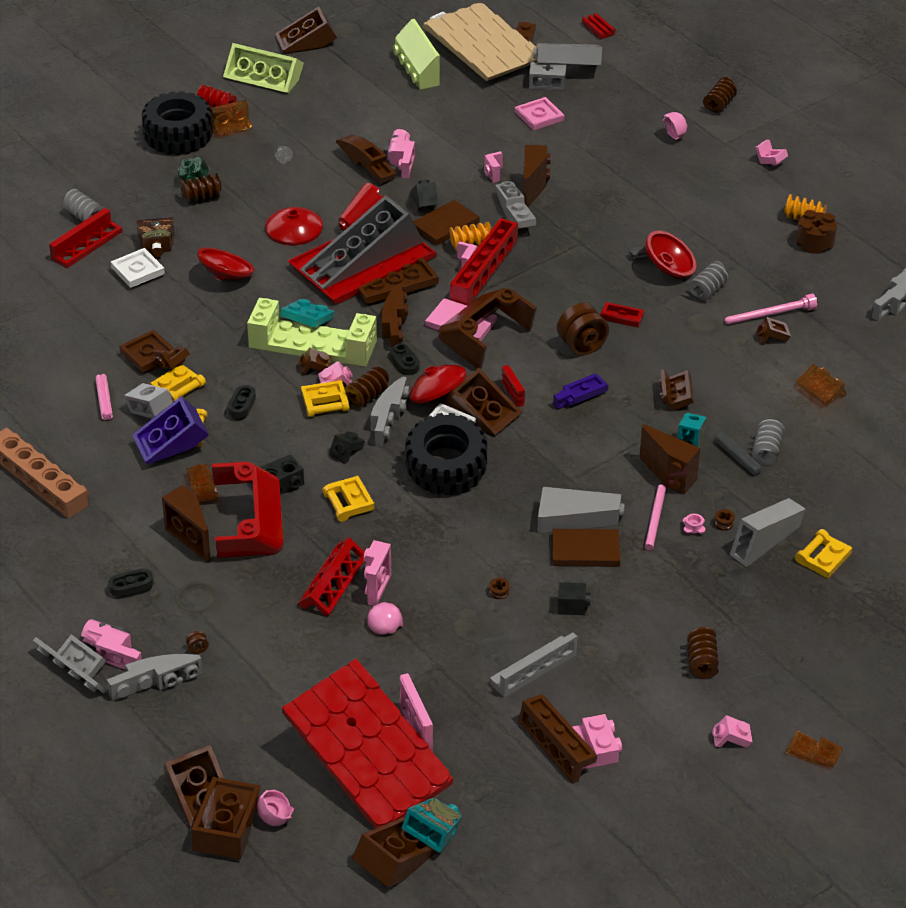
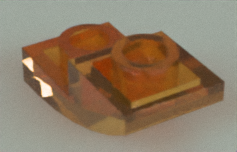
M197 464L186 468L191 488L197 495L199 503L219 499L218 491L213 483L212 473L207 464Z
M797 730L786 752L814 764L834 767L843 748L824 737H821L818 742Z

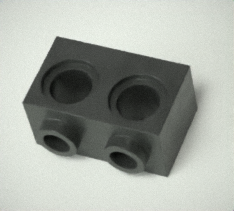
M291 454L260 467L279 479L280 495L304 485V469Z

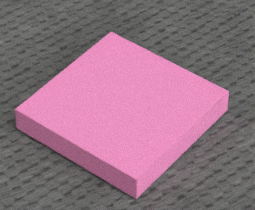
M546 97L515 107V113L533 131L564 121V114Z

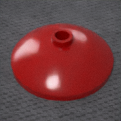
M287 207L273 213L267 219L265 229L267 235L273 241L283 245L296 246L310 243L318 238L323 230V222L320 216L310 209Z
M653 231L647 236L645 241L647 254L659 270L676 278H688L695 272V257L687 245L679 238L665 231Z
M201 248L198 250L197 257L201 264L219 280H237L253 275V265L235 254L215 248Z
M459 365L430 366L425 369V373L412 386L409 398L413 403H424L437 399L460 385L466 378L467 372L464 367Z

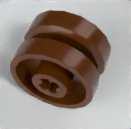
M578 303L568 308L561 315L557 323V333L577 355H588L604 344L609 335V326L593 306L588 303Z

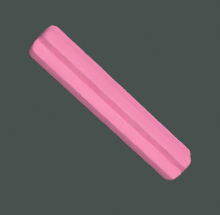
M98 374L95 378L101 418L103 420H111L113 415L107 376L105 374Z

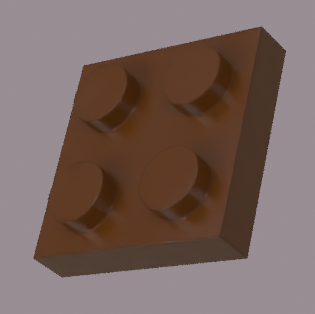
M154 330L119 346L120 352L142 373L158 366L155 361L156 356L153 353L155 349L164 350L166 354L174 349Z

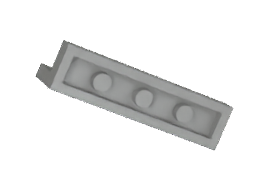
M571 633L566 637H558L490 677V685L504 698L576 656L578 636Z

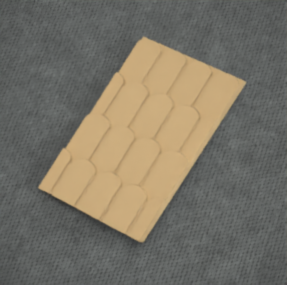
M475 3L471 7L461 8L454 13H447L442 17L430 19L422 26L486 81L529 66L531 62H536V58H533V49L536 46L530 41L528 42L518 31L512 29L500 16L495 15L483 3Z

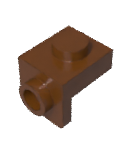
M176 347L168 354L164 350L155 349L153 351L157 364L162 368L168 369L182 365L185 362V358L190 355L185 347Z
M309 347L306 353L302 354L299 359L301 374L306 375L310 368L322 372L325 368L332 365L331 356L326 352Z

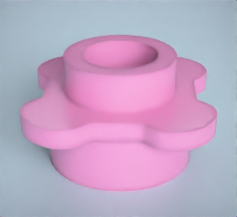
M690 514L683 519L685 533L702 534L705 532V527H703L705 520L701 515Z

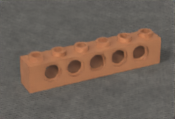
M8 428L0 431L1 466L68 519L89 506L88 491L83 485H79L69 474L66 475L56 464H52L44 454L38 453L31 444L24 442L17 433H13Z

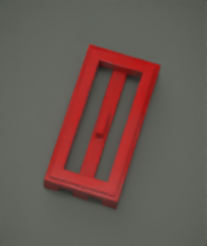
M594 13L593 16L588 15V19L582 17V23L600 39L615 34V28L597 13Z
M606 302L600 316L605 321L639 328L644 317V310Z
M509 365L502 366L503 372L501 376L503 379H501L503 386L517 407L524 406L525 389Z

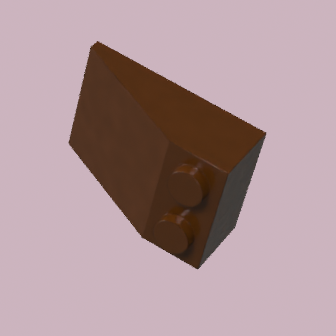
M319 6L275 33L284 53L324 47L337 38L329 20Z
M525 145L523 195L527 207L546 188V180H550V168H547V164H551V153H547V145Z
M480 368L464 379L444 400L449 407L475 417L477 427L479 426L483 431L494 437L522 413Z
M643 424L639 458L666 487L685 495L697 481L700 448Z
M181 485L162 497L165 529L208 563L211 561L208 527L197 495L192 490Z
M211 745L164 763V773L191 830L212 778L225 779Z
M213 777L192 827V851L241 859L248 842L261 785Z
M406 816L362 834L352 857L364 870L370 872L380 883L387 887L404 881L437 852L402 829Z

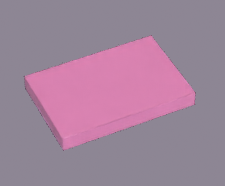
M444 298L426 319L425 326L439 330L441 325L467 307V305ZM492 314L478 325L476 334L473 336L482 341L497 322V315Z
M409 674L400 675L401 711L408 723L429 745V749L433 752V724Z

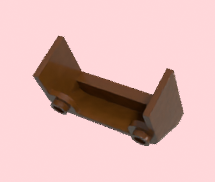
M504 288L486 293L441 325L438 337L476 368L481 369L487 346L473 336L477 332L478 325L500 309L530 331L537 307L512 289Z

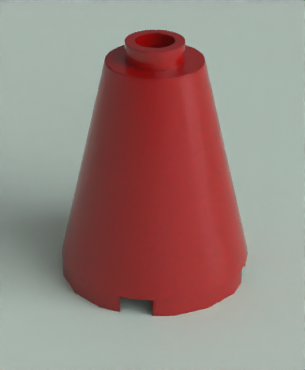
M366 183L360 188L338 219V225L343 232L384 197L378 193L380 191L378 187L371 183Z

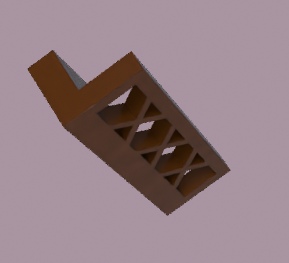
M543 694L523 700L518 722L572 783L578 782L582 768L596 763L598 755Z

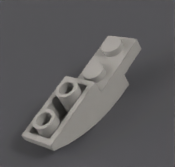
M505 181L495 185L500 204L507 219L518 223V228L536 226V218L526 206L524 195L515 183Z
M906 268L897 277L891 279L889 283L890 289L882 297L874 301L872 305L873 319L879 321L890 312L897 316L906 307Z
M401 377L390 385L373 407L370 419L371 431L375 432V446L384 447L385 440L390 438L391 427L389 425H393L394 420H400L401 412L406 410L405 398H409L410 386H407V377Z
M170 654L149 657L126 664L125 673L107 679L109 696L112 701H115L153 685H157L159 690H163L188 679L195 678L203 674L201 657L194 654Z

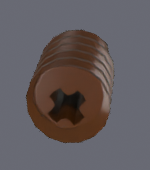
M728 77L721 78L704 97V106L715 113L722 112L737 94L734 82Z
M218 173L215 174V178L212 174H209L208 178L201 176L200 180L195 177L193 182L191 179H187L186 184L183 180H180L182 196L184 199L186 198L188 203H191V197L196 202L198 201V196L205 200L206 194L212 199L214 192L217 197H220L221 181Z
M375 366L345 386V393L357 407H363L365 403L370 402L371 399L376 398V395H380L382 391L388 388L389 375L384 368Z
M709 627L696 628L687 636L689 669L696 678L709 679L719 672L717 668L719 661L716 632Z

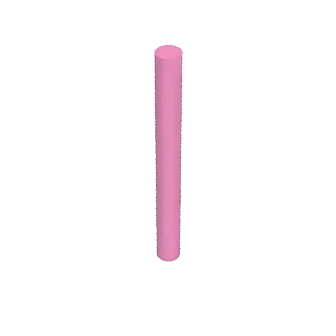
M662 484L657 487L645 542V549L649 551L653 550L666 491V486Z

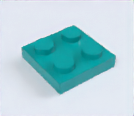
M299 299L281 308L280 316L317 327L333 319L335 311L328 309L325 305H314L309 300Z

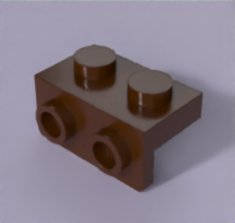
M665 369L661 370L659 384L662 389L660 397L663 404H667L670 411L693 404L692 379L689 371L687 370L669 377Z

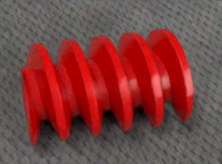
M201 85L198 89L197 95L208 102L212 111L228 116L234 112L237 104L236 95L232 96L230 92L225 93L224 90L219 91L217 88L213 89L206 85Z

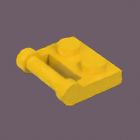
M182 364L157 378L150 385L168 389L172 395V402L197 387L201 388L206 385V380L201 374H195Z
M342 380L301 386V394L308 417L332 411H349V402ZM328 402H336V403H330V404H323V405L313 406V405H316V404H322V403H328Z
M359 476L327 484L322 489L324 496L329 498L334 507L335 515L340 522L348 520L351 516L374 510V502ZM336 493H342L348 506H342Z
M820 529L816 532L815 538L803 550L797 552L795 560L799 564L829 579L852 554L853 547L829 536L826 530ZM820 544L825 545L814 559L809 557Z

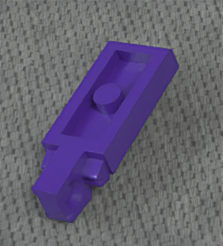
M595 373L563 386L559 393L553 395V405L560 409L568 404L579 403L608 391L609 385Z

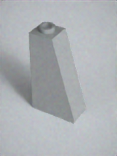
M537 43V47L533 49V58H536L537 63L601 65L602 47L595 44Z
M543 487L537 533L552 532V529H586L618 525L619 516H624L625 504L621 503V494Z
M788 498L742 518L730 556L744 566H749L797 530L801 525L806 509Z

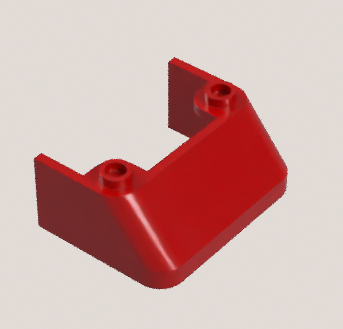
M250 462L212 464L214 485L253 483L255 519H246L239 523L237 528L238 535L215 537L217 558L279 553L283 548L279 479Z

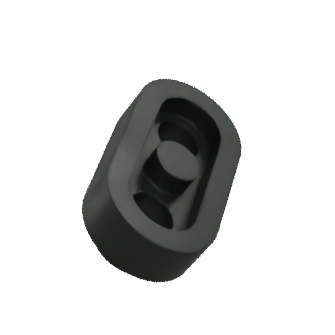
M399 343L391 347L390 358L402 374L414 375L419 372V359L409 346Z
M241 385L235 389L228 403V413L231 417L240 419L248 415L256 399L254 387Z
M144 568L116 574L108 581L109 592L114 596H125L148 590L153 585V574L150 570Z

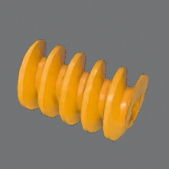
M789 194L784 214H786L788 219L793 217L794 220H799L807 210L826 214L827 204L823 208L821 201H819L814 206L813 199L807 204V198L800 202L799 196L792 200V194Z
M485 222L484 226L482 223H478L477 227L471 224L469 228L467 225H463L462 229L459 226H456L454 230L451 227L449 228L451 244L455 251H457V244L459 242L472 245L476 243L479 246L491 231L489 222Z

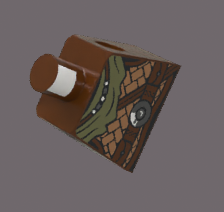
M173 217L136 220L138 238L142 249L145 248L155 257H160L163 252H170L172 250L175 235Z

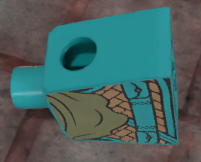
M685 413L679 423L677 438L687 443L693 442L692 445L701 449L704 440L706 417Z
M432 798L408 808L402 829L440 853L455 836L462 816L456 805H446L438 799Z

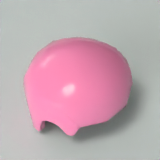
M678 112L664 115L663 122L666 123L668 134L675 140L682 138L687 131V123L683 115Z
M382 602L377 604L368 613V626L375 634H395L399 626L403 627L402 614L399 608L392 603Z
M266 790L257 801L258 816L270 826L283 825L292 818L291 815L294 808L290 806L288 799L282 792Z

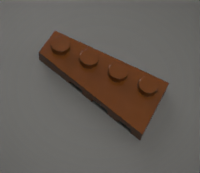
M421 257L417 259L416 264L411 265L409 263L403 266V270L397 273L392 271L384 279L377 278L358 287V291L366 304L375 303L386 299L397 284H402V291L410 293L414 290L439 284V277L425 259Z

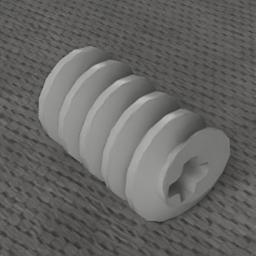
M71 189L64 197L63 206L65 210L82 222L103 209V206H100L99 203L90 199L78 189Z
M720 261L711 262L710 265L689 282L688 289L690 293L701 300L709 299L711 295L728 281L725 266Z
M764 420L757 427L752 457L760 465H772L778 460L777 457L779 456L785 428L777 420Z

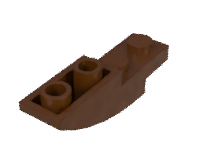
M348 135L336 140V143L357 166L362 164L380 184L395 179L396 172L386 163L387 156L367 139L357 135Z
M397 284L392 289L382 309V338H390L391 347L399 344V342H403V330L399 329H402V324H405V316H408V304H404L407 303V293L402 291V284Z

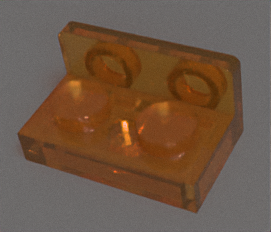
M246 100L211 108L213 128L219 136L252 128Z
M814 363L796 380L799 386L826 406L839 394L842 397L847 395L844 389L845 384L836 377L834 379L824 367L819 368Z

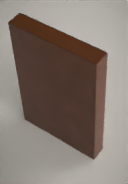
M452 200L413 222L421 235L435 245H438L450 238V227L454 230L456 226L462 229L463 225H467L469 228L471 224L479 223L480 217L456 200Z
M552 529L553 566H620L619 529Z

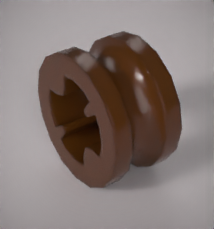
M727 509L717 511L714 521L716 528L723 531L732 529L735 520L734 513Z
M504 578L493 579L489 584L490 595L495 599L506 598L509 595V582Z
M202 631L192 632L186 638L188 649L193 654L202 653L209 646L206 634Z

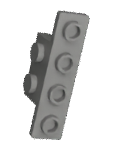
M72 634L58 652L54 651L37 637L34 638L33 641L39 645L37 648L39 652L47 658L50 654L55 658L52 661L62 669L65 666L70 668L68 673L78 681L81 678L86 680L84 685L94 693L98 689L105 694L107 690L92 679L106 662L102 656Z

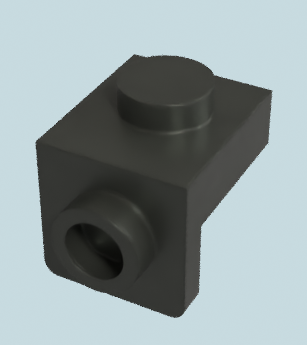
M349 431L344 434L335 435L329 455L343 462H348L351 451L363 449L365 441L358 438L356 433Z

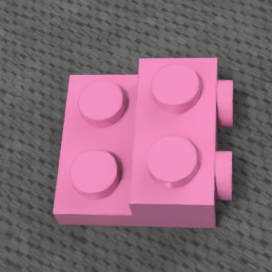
M373 540L370 548L365 550L363 558L366 562L364 578L367 579L365 595H368V605L371 606L378 604L391 578V544Z
M605 714L582 718V725L572 727L598 755L596 763L585 766L582 769L617 763L619 761L622 743L619 737H614L615 726L613 720H607Z

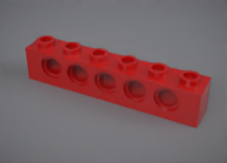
M502 218L498 220L451 281V301L467 306L472 303L517 243L518 223Z

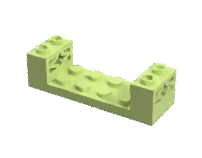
M267 298L258 299L247 322L249 348L301 356L310 347L326 352L331 356V361L364 367L367 366L377 342L376 316L356 313L350 330L324 326L312 327L299 322L280 320L279 301Z

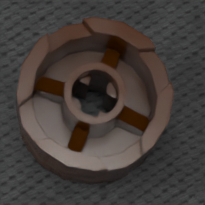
M813 210L805 211L804 215L798 220L797 245L800 244L803 246L804 251L813 254H821L822 250L828 248L831 250L835 244L837 229L835 216L831 213L825 214Z

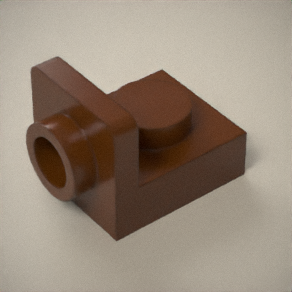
M766 317L759 324L756 331L761 344H765L769 337L786 342L791 337L787 323Z

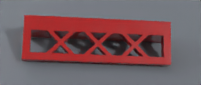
M103 208L49 243L51 260L65 268H69L122 233L123 228L112 222L110 210ZM108 228L113 229L112 231L104 232ZM93 238H100L97 241H90ZM79 247H87L84 250H76ZM66 256H73L68 260L63 259Z
M350 537L336 544L297 604L303 609L314 605L325 617L328 616L362 565L365 552ZM350 550L359 557L357 561H351ZM341 565H346L347 576L341 575ZM331 580L337 581V591H332ZM321 595H327V607L319 600Z

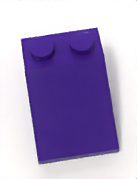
M181 396L132 436L144 461L150 464L194 448L207 438L209 434L196 408Z

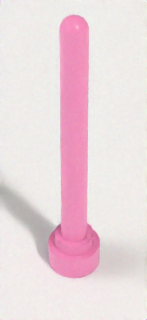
M812 293L805 295L799 301L728 316L724 321L729 325L800 308L807 309L808 311L817 309V300Z

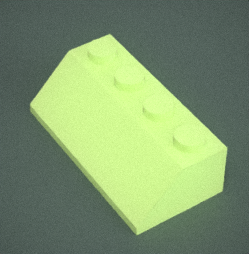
M411 19L395 37V45H393L394 54L398 56L401 65H404L407 74H410L413 83H416L419 90L439 86L440 55L416 20Z
M232 43L223 77L289 93L299 81L304 63L297 58Z

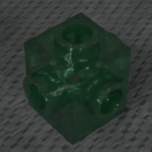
M203 157L181 160L180 168H178V175L186 184L187 179H191L193 182L195 177L199 180L201 176L208 178L209 167Z

